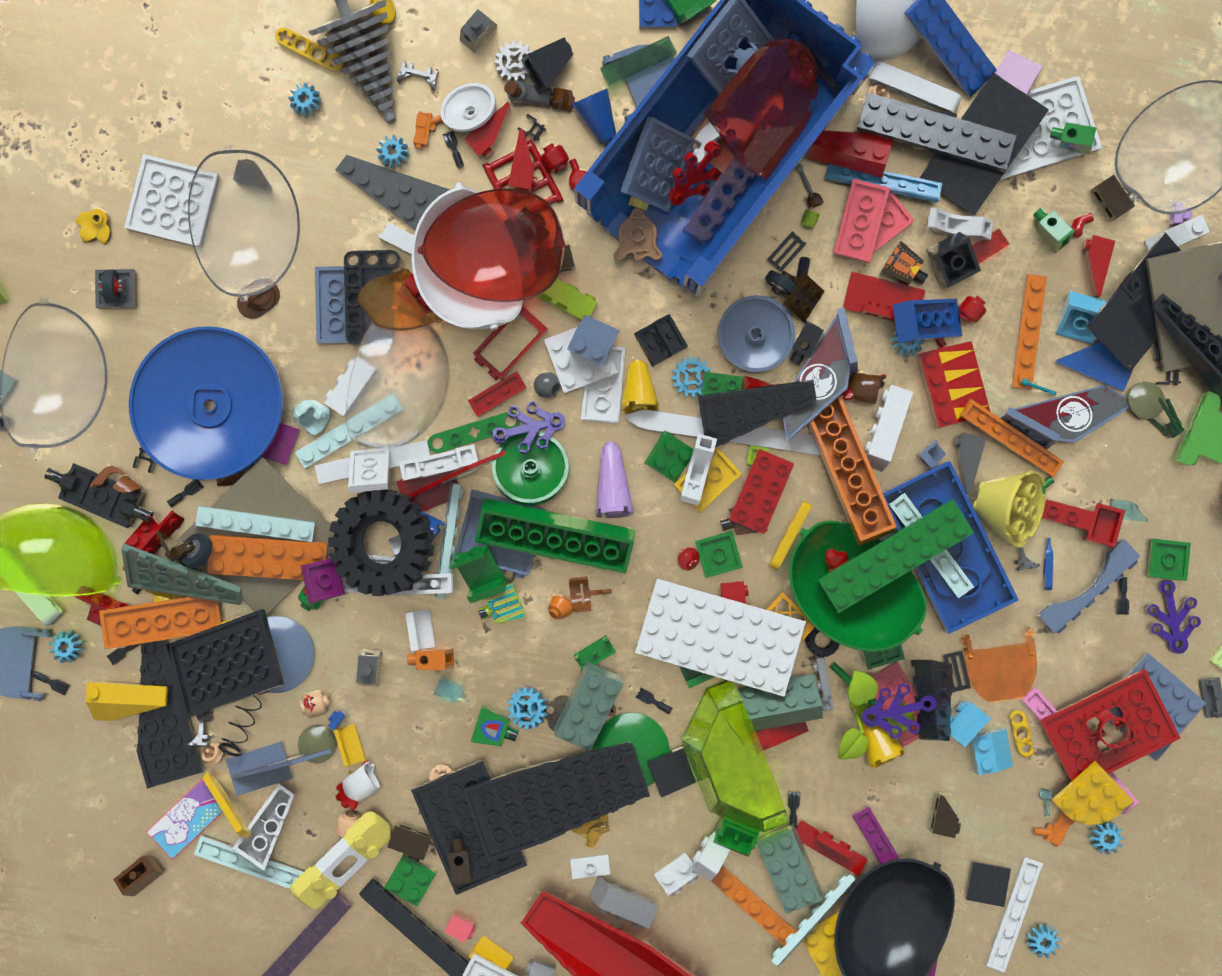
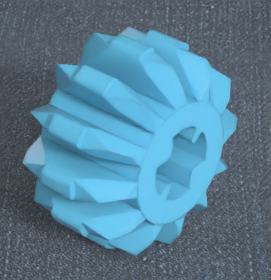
M304 83L303 88H301L297 84V91L294 89L290 90L293 96L288 97L289 101H292L290 107L295 108L294 112L296 114L301 112L303 116H306L307 111H309L313 115L312 109H319V106L315 103L321 102V99L318 98L320 92L318 90L314 91V85L308 88V84ZM305 96H307L308 99H306L305 103H303L301 99H304Z
M392 135V140H390L388 136H385V143L379 141L382 147L376 149L378 153H381L377 157L379 160L383 159L382 164L384 166L389 163L390 168H393L394 163H396L400 167V160L403 162L407 161L403 155H409V151L405 150L408 144L403 143L402 137L397 140L396 135ZM391 148L393 150L395 148V150L397 151L395 155L393 153L392 155H390L389 150Z
M893 337L891 340L897 342L893 349L900 348L897 354L900 355L905 351V357H908L909 353L915 356L916 350H922V347L918 344L925 343V341H916L906 345L905 342L898 343V337Z
M60 631L59 636L54 635L53 639L55 642L49 643L50 646H54V649L49 650V652L56 653L53 659L60 658V663H65L66 660L68 663H71L73 658L78 659L79 654L77 652L83 651L82 648L78 647L83 642L76 641L79 635L74 634L72 636V631H67L66 634L64 631ZM66 644H68V645H69V648H67L66 650H64V649H63V646H65Z
M1105 822L1103 826L1097 824L1098 830L1092 829L1095 836H1090V839L1095 841L1092 846L1098 848L1099 853L1105 851V854L1110 855L1111 850L1117 853L1116 846L1123 847L1119 843V840H1124V836L1119 835L1122 829H1116L1117 825L1115 823L1110 825L1109 822ZM1106 834L1110 836L1108 837L1110 839L1108 842L1104 840L1106 839Z
M1039 925L1038 931L1032 928L1034 935L1028 934L1027 936L1031 939V941L1027 942V945L1032 947L1030 951L1033 954L1037 953L1039 958L1043 954L1046 958H1049V952L1056 955L1054 948H1060V945L1056 942L1061 940L1059 936H1056L1057 931L1055 929L1051 930L1049 925L1045 928ZM1043 938L1047 939V942L1045 941V945H1042L1040 943L1041 941L1043 942Z

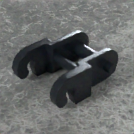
M527 114L526 117L530 118L534 124L529 131L526 132L524 130V134L527 137L528 135L533 137L534 141H539L538 136L542 130L546 131L545 125H540L537 123L536 118ZM535 126L539 127V129L534 135L531 132L533 131Z
M1182 370L1168 371L1167 381L1156 382V385L1175 383V386H1178V384H1181L1178 380L1179 372H1182ZM1171 372H1175L1174 381H1170Z
M140 447L139 456H135L133 468L137 467L136 464L139 462V459H144L150 462L148 473H152L155 462L151 458L144 457L143 453L145 451Z

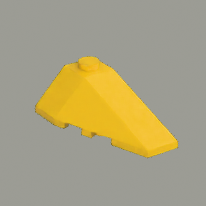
M104 681L87 682L85 702L94 720L115 721L167 706L168 687Z

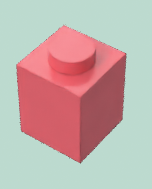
M454 912L444 932L465 943L467 938L471 940L476 930L473 928L475 922Z

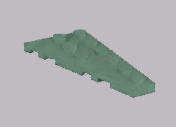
M123 544L121 548L127 587L241 605L243 599L240 586L127 544Z

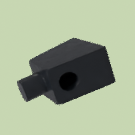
M806 320L793 344L792 349L795 351L790 360L800 365L805 356L810 357L824 330ZM803 341L809 343L806 349L800 347Z

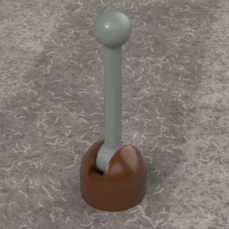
M798 164L796 170L800 172L810 193L807 198L810 209L818 207L824 201L819 193H813L803 171V165Z

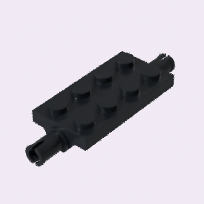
M73 463L70 470L64 474L48 468L46 472L52 475H44L46 480L55 482L61 487L58 499L125 528L130 527L133 517L150 523L152 519L149 517L154 515V512L139 507L143 492L138 490L130 493L119 492L113 488L117 482L113 479L108 478L103 485L90 488V484L99 473Z

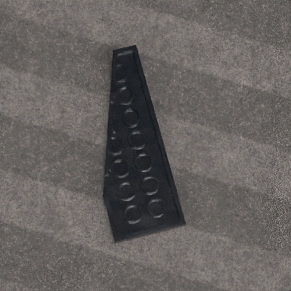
M167 639L141 644L140 684L168 687L167 706L139 713L136 752L147 789L204 772L198 748L186 747V743H190L195 737L189 718L184 716L167 646Z

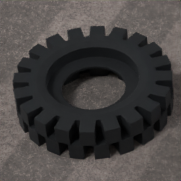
M373 490L357 494V497H351L344 503L346 507L339 508L335 514L338 520L331 523L329 531L334 532V537H328V547H334L335 551L330 554L332 563L338 562L339 567L335 569L340 577L346 576L345 583L351 588L358 587V592L384 596L405 591L411 588L412 584L418 583L423 577L421 573L427 571L431 564L427 560L428 557L433 556L435 547L430 545V540H434L433 530L427 529V525L431 524L427 515H421L420 512L423 508L417 502L411 503V497L404 493L397 494L398 491ZM378 521L388 522L393 525L401 538L399 554L393 561L385 564L371 560L363 547V536L366 529Z

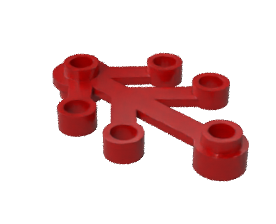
M709 141L705 145L704 151L706 155L695 169L694 165L697 163L698 158L694 153L689 152L684 157L686 173L681 168H676L673 171L674 188L669 192V200L673 205H681L688 197L697 194L706 196L710 192V188L705 183L689 189L693 184L708 179L717 181L721 178L722 173L717 168H712L710 171L702 173L713 158H718L722 153L721 146L716 141ZM685 176H686V181H685L684 184L682 185V180H684V178H685Z

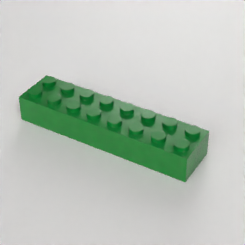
M484 498L475 542L626 574L634 544L635 529Z
M951 498L822 575L818 581L837 612L840 613L974 532L954 499Z

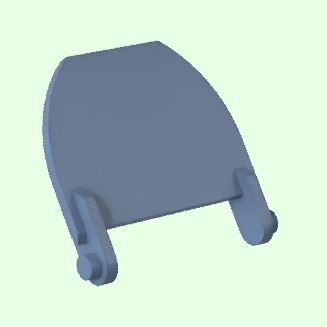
M645 44L613 54V57L606 55L603 57L602 64L607 66L619 62L637 108L672 63L674 57L672 52L664 47ZM632 113L624 117L625 121H627Z
M17 626L0 629V695L31 700V697H34L33 701H42L45 693L30 692L35 638L36 636L51 637L49 629H41V632H38L39 629Z

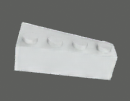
M891 385L888 390H884L881 397L883 404L881 407H878L875 415L877 420L872 425L870 430L871 437L864 449L873 469L883 472L891 462L913 392Z
M278 783L247 826L252 835L247 839L240 836L232 849L264 871L295 794Z

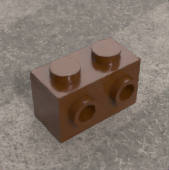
M142 856L113 880L122 895L134 897L162 875L163 871L154 857Z

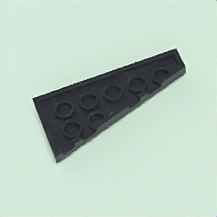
M814 379L698 395L704 435L717 439L716 448L776 418L778 419L788 412L815 401Z

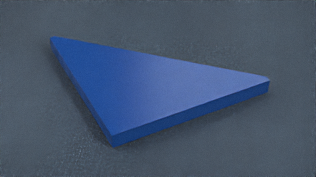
M1101 343L1055 361V363L1121 392L1125 390L1132 371L1130 373L1127 372Z

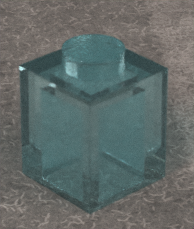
M442 675L434 695L456 703L457 700L461 701L465 690L462 687L464 684Z

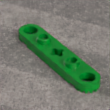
M510 411V413H511L512 415H516V414H517V413H515V412H513V411ZM508 412L434 434L428 439V447L434 453H441L490 438L496 428L502 427L506 430L518 427L520 421L516 419L514 426H507L505 420L508 417ZM472 427L476 430L479 429L476 438L473 435H469ZM436 438H440L443 441V446L440 449H435L432 446V442Z

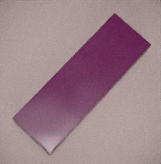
M869 806L852 815L880 864L898 857Z

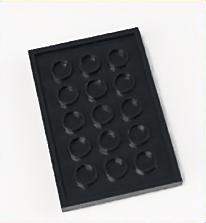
M260 609L167 644L185 718H192L284 685L265 609Z
M483 759L411 788V792L450 883L451 875L448 852L452 851L451 840L462 838L463 847L469 849L473 880L471 883L453 885L452 887L456 895L527 866L522 851L489 862L486 859L462 790L464 787L491 779ZM461 856L456 857L457 862H463Z

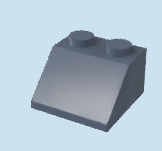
M584 315L567 350L604 366L620 330Z

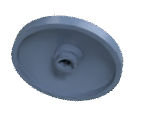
M754 295L737 300L725 311L718 327V342L723 355L735 367L747 372L759 373L777 367L787 358L795 340V327L789 312L779 302L766 296Z
M272 616L267 617L284 685L270 689L268 693H283L296 688L309 676L314 665L315 648L311 636L301 624L287 617Z

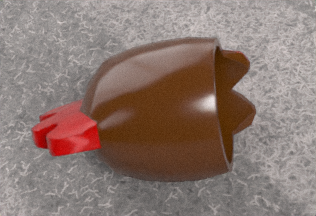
M863 370L853 374L850 373L848 388L842 393L843 399H853L864 404H876L879 389L885 385L883 379H886V375L864 373Z

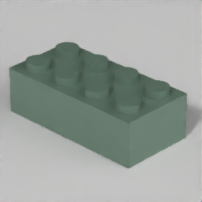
M586 661L553 728L555 737L590 751L624 684L621 676Z
M814 674L790 678L785 697L749 686L738 688L747 732L823 718L822 703Z
M792 824L758 837L756 844L785 913L788 914L821 902L824 894L795 825Z

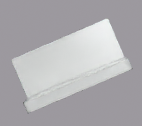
M388 222L384 232L379 234V239L412 257L414 235Z
M430 610L405 613L411 651L435 647Z

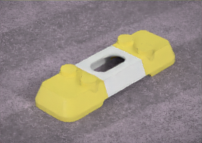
M367 812L362 815L330 851L313 867L307 868L291 884L290 892L292 896L314 910L321 907L328 899H333L337 895V890L370 858H376L379 850L390 840L392 830L389 823L375 812ZM353 855L357 858V861L341 877H334L332 875L334 868L347 856Z

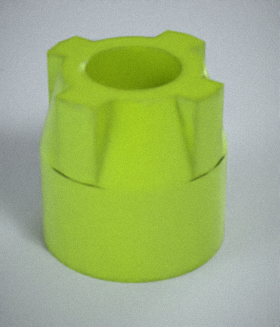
M805 209L801 225L813 229L820 214Z

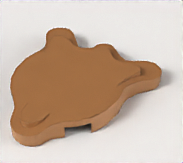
M635 208L628 219L621 224L619 229L620 244L613 255L616 261H622L630 253L634 255V260L637 262L646 257H650L654 261L662 258V253L656 245V227L645 216L642 209Z

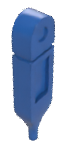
M1047 538V545L1044 551L1043 590H1052L1053 586L1051 538Z

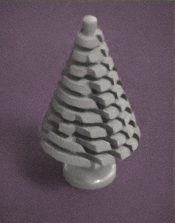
M334 0L341 17L309 30L308 33L314 36L340 25H345L346 28L316 40V42L321 46L350 35V39L325 49V52L331 55L349 47H355L354 50L334 58L333 61L337 65L359 57V61L343 67L341 71L347 74L364 68L363 72L349 79L352 83L369 79L370 82L359 86L357 89L361 93L373 89L374 93L365 98L369 102L378 99L379 104L373 106L376 111L382 110L385 121L391 122L396 117L391 109V106L395 103L394 98L387 100L386 96L393 93V86L383 89L382 85L393 80L392 74L380 78L377 76V74L391 68V61L375 67L373 63L390 56V49L369 56V52L389 43V36L366 45L364 44V41L388 31V24L362 34L359 32V30L385 20L387 12L357 23L355 21L357 18L386 6V0L378 1L351 12L347 0Z

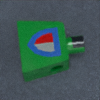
M1065 123L1064 129L1052 127L1050 138L1061 140V148L1090 155L1097 128Z
M483 705L470 742L502 746L504 738L515 742L519 731L508 728L509 718Z

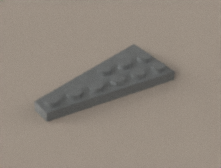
M346 155L335 169L336 172L413 230H416L428 206L440 195L450 190Z

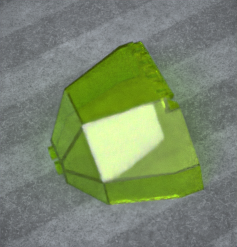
M724 679L706 686L689 719L681 741L709 812L723 818L727 817L763 833L789 823L786 809L769 764L734 683Z

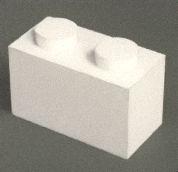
M715 832L709 837H704L700 843L702 849L697 851L692 858L694 863L691 869L709 881L718 874L730 849L713 843Z

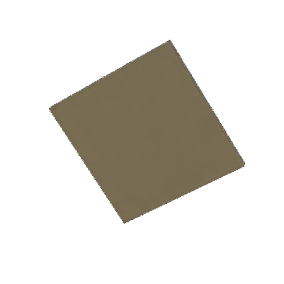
M1222 241L1146 259L1152 304L1161 294H1164L1182 307V311L1185 314L1193 315L1196 318V322L1202 326H1208L1211 329L1210 332L1215 336L1219 334L1222 337ZM1154 312L1162 370L1167 372L1192 366Z
M261 457L211 506V508L315 522L312 541L327 542L326 556L334 550V547H328V537H334V532L329 531L331 524L264 457ZM196 521L179 537L183 543L195 533L204 534L208 538L212 534L293 540L195 526ZM200 545L194 549L193 553L199 551ZM216 574L221 580L240 586L243 601L254 612L265 609L266 615L302 581Z

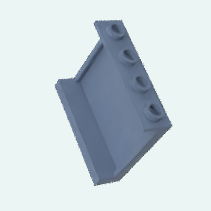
M471 489L470 500L454 555L459 552L470 551L475 546L487 545L475 542L484 498L545 511L546 509L533 505L518 504L507 498ZM487 545L502 573L505 574L506 570L511 571L513 576L523 579L524 575L529 576L534 554Z

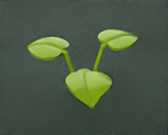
M853 671V677L848 687L849 706L855 712L853 716L857 720L860 731L856 728H851L843 735L838 748V758L841 760L858 758L868 748L869 741L865 735H862L864 729L859 716H862L863 712L870 707L868 700L876 697L878 684L871 676L864 672ZM901 702V704H900L899 706H903V705H907V704L904 703V702ZM914 712L902 714L912 721L915 719ZM891 717L884 718L891 725L899 726L902 732L908 729ZM896 728L892 730L893 733H899Z

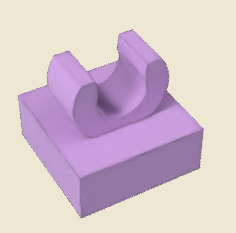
M1174 204L1170 210L1169 226H1177L1182 224L1183 221H1188L1192 217V211H1183L1184 204Z

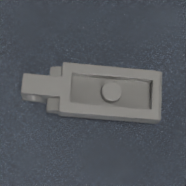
M817 657V662L813 663L815 674L819 673L821 680L817 681L819 693L823 692V697L821 698L822 711L832 710L834 707L825 658Z

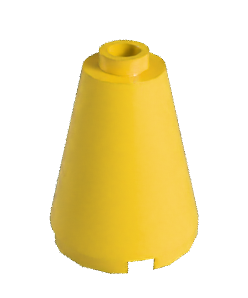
M633 360L628 365L620 406L621 411L624 410L626 414L640 410L657 411L659 409L647 364L643 363V360Z
M869 714V719L871 721H874L875 716H873V714ZM861 721L864 729L862 735H865L869 741L866 754L871 769L895 760L897 756L901 757L906 754L897 739L891 737L888 731L878 725L875 727L867 726Z

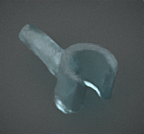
M1041 789L1039 799L1045 800V816L1049 817V804L1052 800V794L1047 789Z

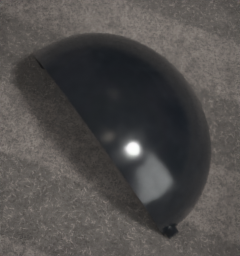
M908 858L890 860L874 867L855 883L840 908L835 926V954L843 976L927 975L945 944L955 907L953 883L950 877L941 871V864L934 861L933 865H930L920 860Z

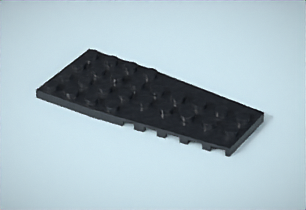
M632 741L517 769L462 789L488 862L545 843L565 834L571 829H577L587 822L598 820L601 816L610 812L614 813L624 806H630L640 799L650 797Z

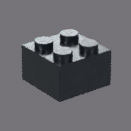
M961 232L926 249L938 282L947 288L981 271L970 238Z

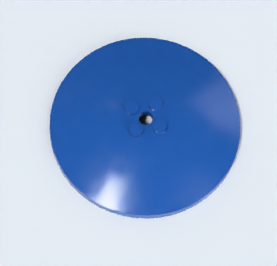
M220 327L189 328L161 341L146 355L139 365L129 393L130 422L142 449L162 468L173 474L193 480L222 479L250 467L272 444L283 415L282 384L270 358L258 345L247 337ZM212 400L215 406L212 410L208 411L205 408V404L207 401Z

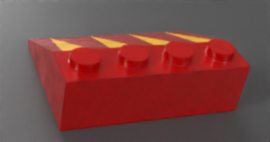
M972 341L916 355L935 429L967 421L959 415L969 399L974 400L990 411Z

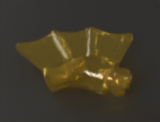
M608 814L601 816L598 820L587 822L577 829H571V831L587 839L585 846L594 848L601 835L610 831Z

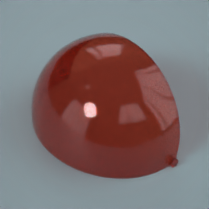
M502 188L470 195L448 207L429 227L423 244L418 247V254H422L430 270L442 282L458 292L486 301L516 302L540 295L552 286L563 264L565 241L560 221L554 209L546 200L528 191Z

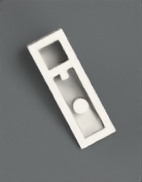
M1200 215L1164 232L1167 233L1177 246H1181L1206 235L1210 231L1203 215ZM1162 233L1144 240L1147 250L1153 246Z
M422 574L423 577L418 583H414L411 588L401 591L400 595L453 593V574Z

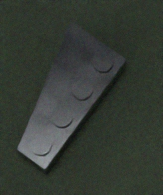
M911 660V667H915L916 676H912L913 684H917L918 694L915 696V703L920 702L926 695H932L937 700V706L934 710L927 712L921 709L916 714L917 722L921 726L918 732L919 739L950 741L952 664L935 660ZM925 701V706L931 707V702Z

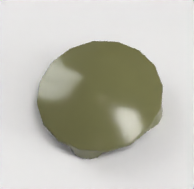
M1152 382L1136 384L1127 395V401L1131 410L1141 420L1157 417L1163 411L1158 399L1162 398L1165 403V396L1163 391Z
M310 726L299 736L298 750L300 754L326 749L331 750V753L307 760L308 762L315 764L323 763L335 753V737L326 726Z

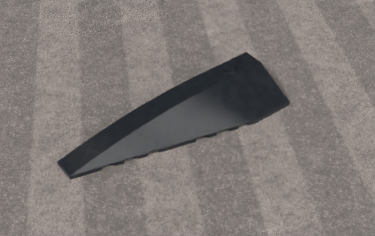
M1161 294L1151 307L1180 351L1208 387L1220 397L1222 402V337L1219 334L1215 336L1210 332L1211 329L1208 326L1200 325L1195 321L1196 318L1193 315L1185 314L1182 311V307L1164 294Z

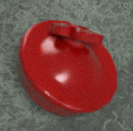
M687 547L679 552L677 560L682 569L692 570L698 565L700 557L696 549Z

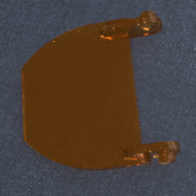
M405 268L371 280L362 288L357 300L376 326L388 330H413L435 322L440 323L443 319L434 312L426 314L402 283L412 274L409 269Z
M1025 627L1026 643L972 650L970 635H965V638H962V645H966V648H964V658L969 681L983 699L988 702L1023 698L1028 693L1037 672L1035 641L1032 639V636H1035L1034 628Z

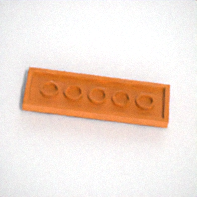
M210 534L209 539L212 542V552L208 558L207 574L304 580L301 565L325 560L327 542Z
M192 597L99 611L105 649L191 636L221 623L217 601Z

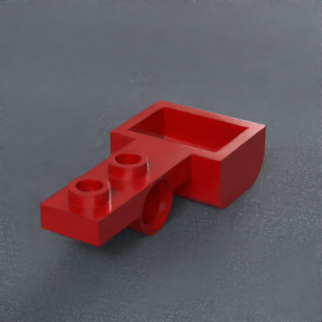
M1046 499L1042 518L1069 527L1087 530L1089 532L1086 541L1115 548L1126 510L1097 503L1093 512Z

